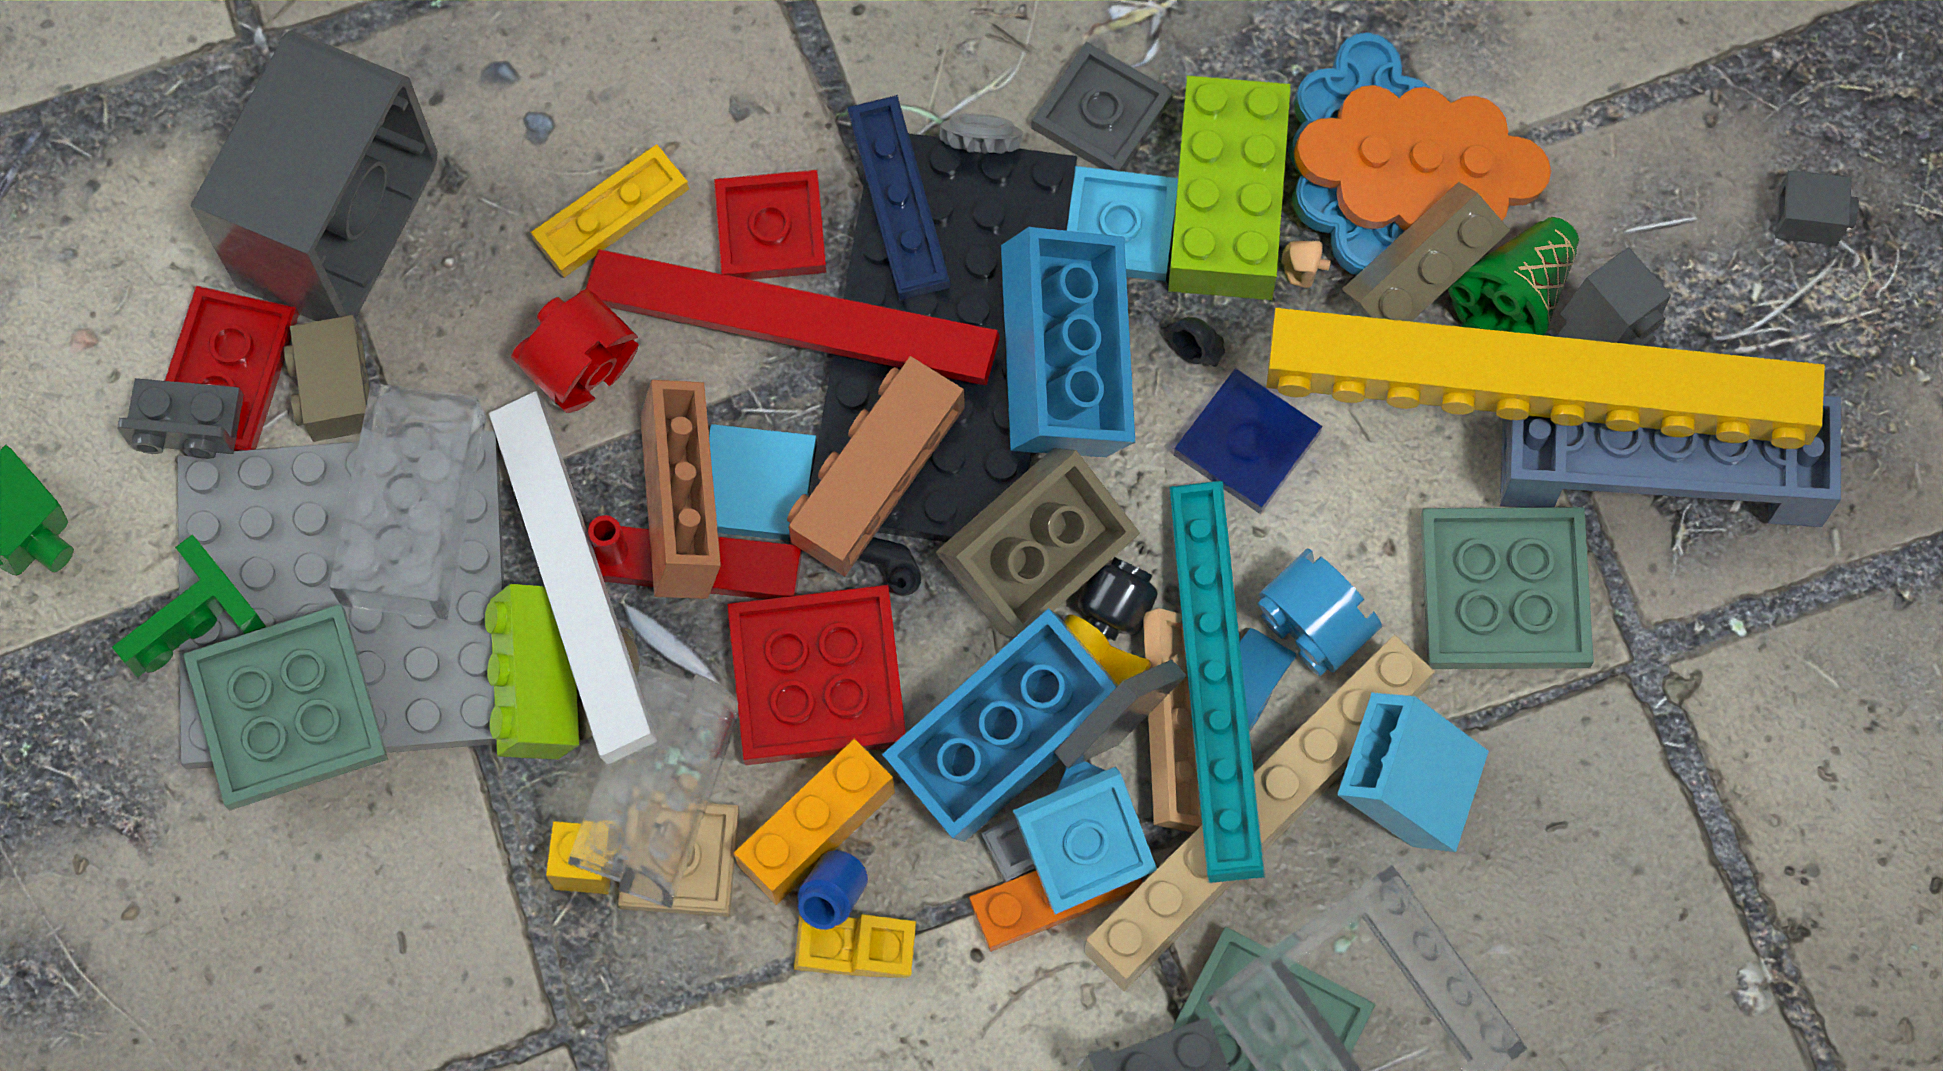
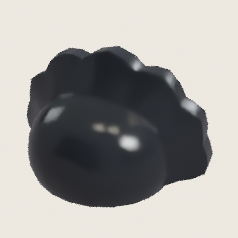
M1185 317L1163 330L1164 337L1170 341L1175 352L1189 363H1206L1216 367L1225 354L1223 338L1216 333L1215 329L1199 318Z

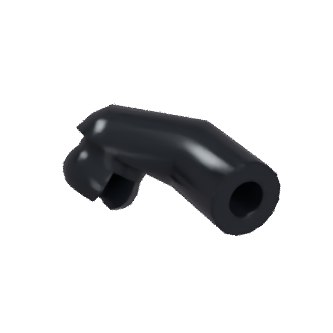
M873 537L857 560L879 565L888 582L889 589L894 594L906 596L916 592L921 584V571L910 549L901 543Z

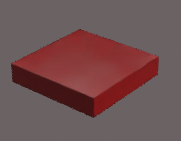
M818 170L714 179L722 274L756 280L827 273Z

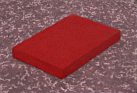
M196 285L165 381L239 387L244 396L234 451L256 450L285 361L284 347L289 346L292 339L290 326L296 325L299 313L296 307Z

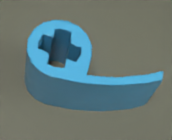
M1250 628L1240 641L1249 733L1264 711L1274 688L1296 658L1295 652L1253 628Z

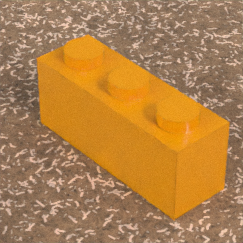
M853 739L734 852L738 867L777 906L809 875L821 855L837 849L895 793L893 777Z

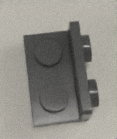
M135 378L128 418H119L117 429L134 450L143 453L160 454L164 448L183 450L187 455L203 459L215 458L216 453L234 454L244 394L239 387Z

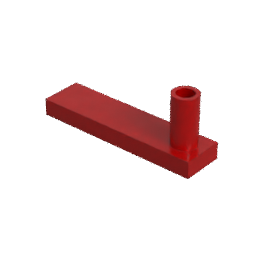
M608 515L598 516L589 523L588 535L604 582L654 587L649 529L620 526L614 517ZM718 537L721 566L710 594L764 600L796 596L802 549L790 544Z

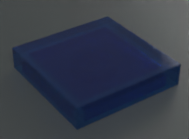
M1235 368L1176 445L1174 456L1210 481H1223V489L1261 514L1319 437L1323 426Z

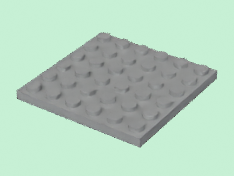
M495 431L234 451V454L216 453V457L211 459L196 458L190 455L178 456V545L193 534L255 610L266 627L342 604L346 611L387 753L497 744L496 739L491 736L490 716L495 707L494 686L489 684L487 676L488 662L492 655V635L487 632L485 627L487 605L495 595L504 589L499 444ZM179 554L180 595L200 579ZM226 611L217 617V623L208 633L197 639L189 638L180 645L181 765L185 769L214 766L183 654L244 635Z

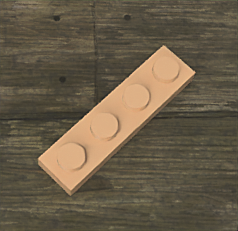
M1158 608L1146 612L1143 618L1145 658L1151 662L1149 669L1173 659L1187 676L1148 715L1153 819L1156 826L1195 832L1202 825L1182 614Z

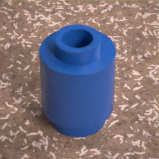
M829 851L821 855L798 892V910L803 920L810 926L823 930L831 929L846 921L868 883L867 871L863 864L856 857L844 851Z

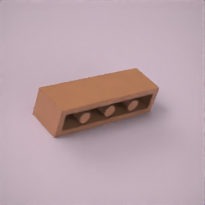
M911 356L900 370L894 367L886 375L878 391V394L881 396L870 412L864 409L859 413L848 432V436L851 438L840 454L834 451L829 455L818 474V479L821 480L810 497L803 494L795 502L787 518V521L790 523L788 528L791 543L844 577L965 408L963 388Z
M651 380L640 414L654 597L708 599L721 564L704 382Z

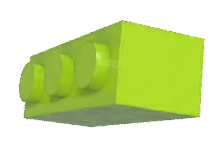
M509 584L490 600L485 612V627L487 632L492 635V655L490 656L487 668L488 681L491 686H494L495 707L490 716L491 736L497 741V757L558 760L579 746L576 681L545 586Z

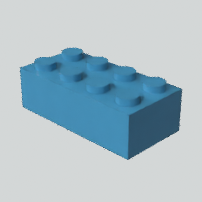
M1035 227L1026 228L1001 245L1011 451L1048 453L1053 448L1077 450L1081 456L1108 457L1135 443L1124 236Z
M1048 608L882 755L953 839L965 842L1060 759L1054 751L1113 692L1118 684L1064 621Z

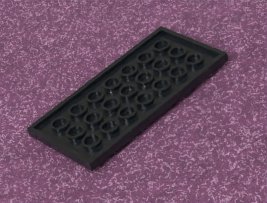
M908 133L949 276L950 288L899 300L865 178L843 299L994 329L999 332L1000 340L986 386L947 378L964 389L965 408L877 531V533L947 542L1030 468L1032 452L1011 451L1001 245L1028 227L1067 231L1078 156L1022 148L1012 152L1006 151L1002 154L988 152L987 154L976 151L968 152L965 149H954L940 140V137ZM833 354L809 497L821 481L818 479V474L826 459L834 451L840 454L851 438L848 436V432L856 417L864 409L870 412L881 396L878 394L879 388L886 375L894 368L893 366Z

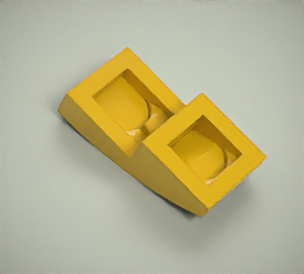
M862 914L858 918L848 917L842 924L823 930L810 926L799 915L794 970L852 976L909 978L912 971L916 921Z

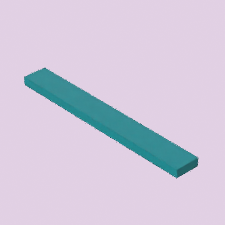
M1223 481L1169 487L1208 883L1265 878Z

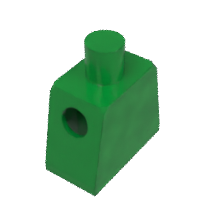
M5 445L0 450V569L17 576L22 574L36 559L52 573H56L70 561L74 553V548L58 536L66 528L68 520L61 505L17 454L9 446Z

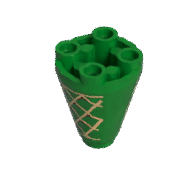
M1548 217L1490 252L1469 268L1448 288L1452 305L1459 319L1463 322L1462 327L1545 335L1577 254L1579 236L1574 227L1561 218Z

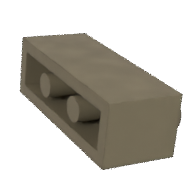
M1458 182L1342 290L1366 317L1412 322L1507 235L1510 230L1476 191Z

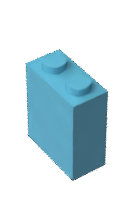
M1371 693L1337 795L1412 847L1456 852L1489 751L1416 696Z

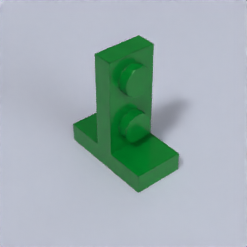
M193 534L175 548L200 580L112 646L114 651L137 678L145 672L152 673L166 665L172 658L173 651L189 638L197 639L208 633L217 623V617L225 611L243 634L266 628V625Z

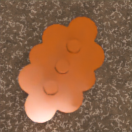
M1375 85L1362 86L1352 91L1339 109L1338 118L1317 119L1308 124L1298 137L1294 148L1295 163L1301 174L1313 184L1326 188H1336L1338 205L1345 217L1355 225L1367 229L1383 228L1395 222L1401 229L1406 231L1458 182L1476 191L1503 221L1507 216L1509 205H1526L1536 200L1548 185L1551 175L1549 158L1543 149L1531 140L1517 136H1508L1506 117L1500 108L1490 100L1479 96H1465L1450 103L1441 93L1427 87L1413 88L1399 98L1386 88Z

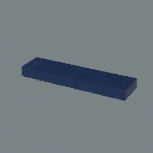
M898 95L847 107L899 300L950 288L949 276Z

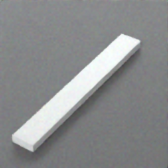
M535 391L490 412L489 415L599 755L608 765L654 744L658 740L543 399Z

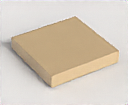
M629 798L618 902L619 908L622 910L730 917L735 867L734 852L737 846L740 815L739 805Z

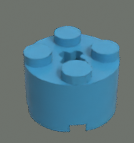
M1309 548L1302 552L1259 593L1261 600L1257 604L1264 612L1260 615L1262 620L1279 638L1283 639L1286 635L1290 634L1301 649L1298 653L1299 657L1319 677L1327 670L1333 673L1338 670L1382 628V623L1375 612L1365 618L1357 608L1364 598L1353 585L1323 557L1320 556L1314 562L1313 551Z

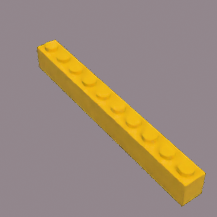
M1275 308L1266 388L1278 389L1280 394L1289 397H1305L1310 393L1332 395L1335 400L1345 403H1358L1366 398L1385 400L1390 406L1402 409L1415 408L1419 404L1441 406L1442 410L1451 414H1469L1474 410L1496 412L1497 416L1507 420H1523L1529 416L1551 418L1552 422L1564 426H1576L1585 421L1604 423L1607 428L1621 432L1634 431L1642 427L1661 429L1664 435L1670 437H1688L1694 433L1716 435L1718 440L1726 443H1743L1749 439L1771 441V444L1778 448L1797 449L1804 445H1811L1822 427L1825 365Z

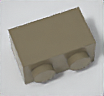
M349 315L290 326L292 345L285 346L284 353L290 377L297 376L299 393L291 395V405L296 425H304L313 442L376 431L363 336L354 316Z

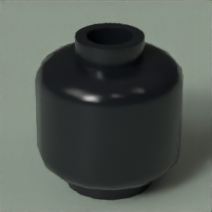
M1113 557L1111 564L1107 563L1087 581L1078 600V607L1082 613L1091 617L1089 620L1090 624L1096 627L1104 636L1116 641L1120 632L1136 635L1144 626L1143 618L1145 613L1151 611L1157 599V589L1150 583L1153 575L1119 558Z

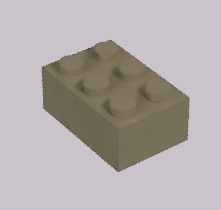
M1053 448L940 547L936 554L996 630L1002 635L1015 638L1048 608L1052 611L1058 608L1134 540L1140 532L1077 450Z

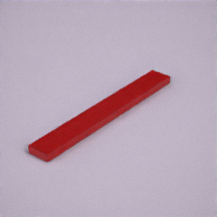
M598 249L586 289L595 293L609 308L902 368L911 356L943 377L985 386L988 382L1000 340L998 330L601 249Z

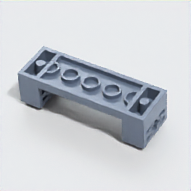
M1823 396L1822 427L1811 445H1804L1797 449L1778 448L1773 446L1771 441L1749 439L1743 443H1726L1718 440L1716 435L1694 433L1688 437H1670L1664 435L1661 429L1639 427L1634 431L1621 432L1607 428L1604 423L1584 421L1580 425L1564 426L1552 422L1551 418L1529 416L1523 420H1507L1502 418L1500 506L1520 508L1555 507L1563 489L1768 502V524L1823 527L1841 501V397Z

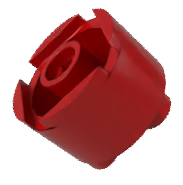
M584 289L566 302L560 297L549 301L537 315V321L540 325L531 336L517 345L511 354V358L565 413H572L586 407L596 399L589 392L602 381L611 386L623 374L638 351L639 344L634 340L638 336L595 293L589 289Z

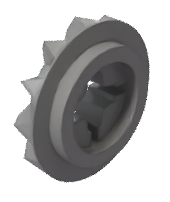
M959 114L952 116L951 120L940 124V140L954 149H965L968 152L976 151L985 154L988 152L1000 154L1006 151L1012 152L1020 147L1023 131L1013 126L1012 121L992 115Z

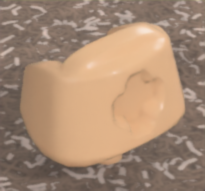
M1291 241L1285 246L1281 261L1290 284L1309 288L1313 284L1317 269L1329 271L1331 260L1321 259L1323 247L1320 241Z

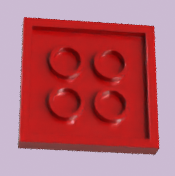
M888 585L727 604L745 766L837 755L853 739L866 751L887 749L906 734Z

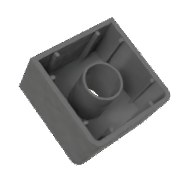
M293 30L288 31L283 36L190 205L237 289L269 302L296 307L300 315L314 321L353 315L356 320L432 176L437 162L438 152L410 78Z

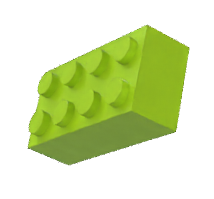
M1187 75L1168 292L1263 300L1273 299L1277 277L1291 84Z

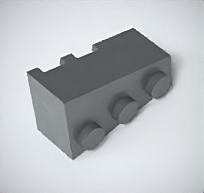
M1627 247L1584 280L1560 313L1567 323L1559 334L1552 328L1545 336L1651 346L1656 340V337L1653 335L1654 331L1666 319L1662 314L1671 294L1630 247Z

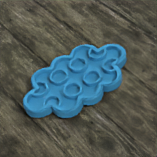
M1373 33L1353 35L1346 39L1337 51L1332 68L1318 69L1308 74L1300 83L1295 92L1293 106L1295 115L1302 125L1294 134L1289 146L1291 162L1298 171L1299 169L1294 158V148L1302 131L1308 124L1317 119L1338 118L1340 107L1352 91L1362 86L1375 85L1388 89L1400 98L1404 93L1413 88H1431L1419 79L1402 76L1400 55L1394 45L1384 37ZM1303 175L1294 187L1292 201L1294 211L1300 220L1311 229L1331 233V246L1334 257L1342 268L1353 275H1358L1405 232L1395 222L1376 229H1367L1355 225L1345 217L1339 208L1336 188H1326L1313 184Z

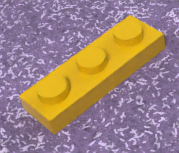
M656 144L531 232L532 238L561 276L565 278L596 256L598 249H606L689 190L688 181L658 144Z

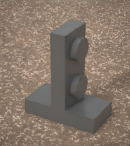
M1209 1017L1113 1053L1107 1047L1088 1054L1079 1071H1229L1230 1068Z

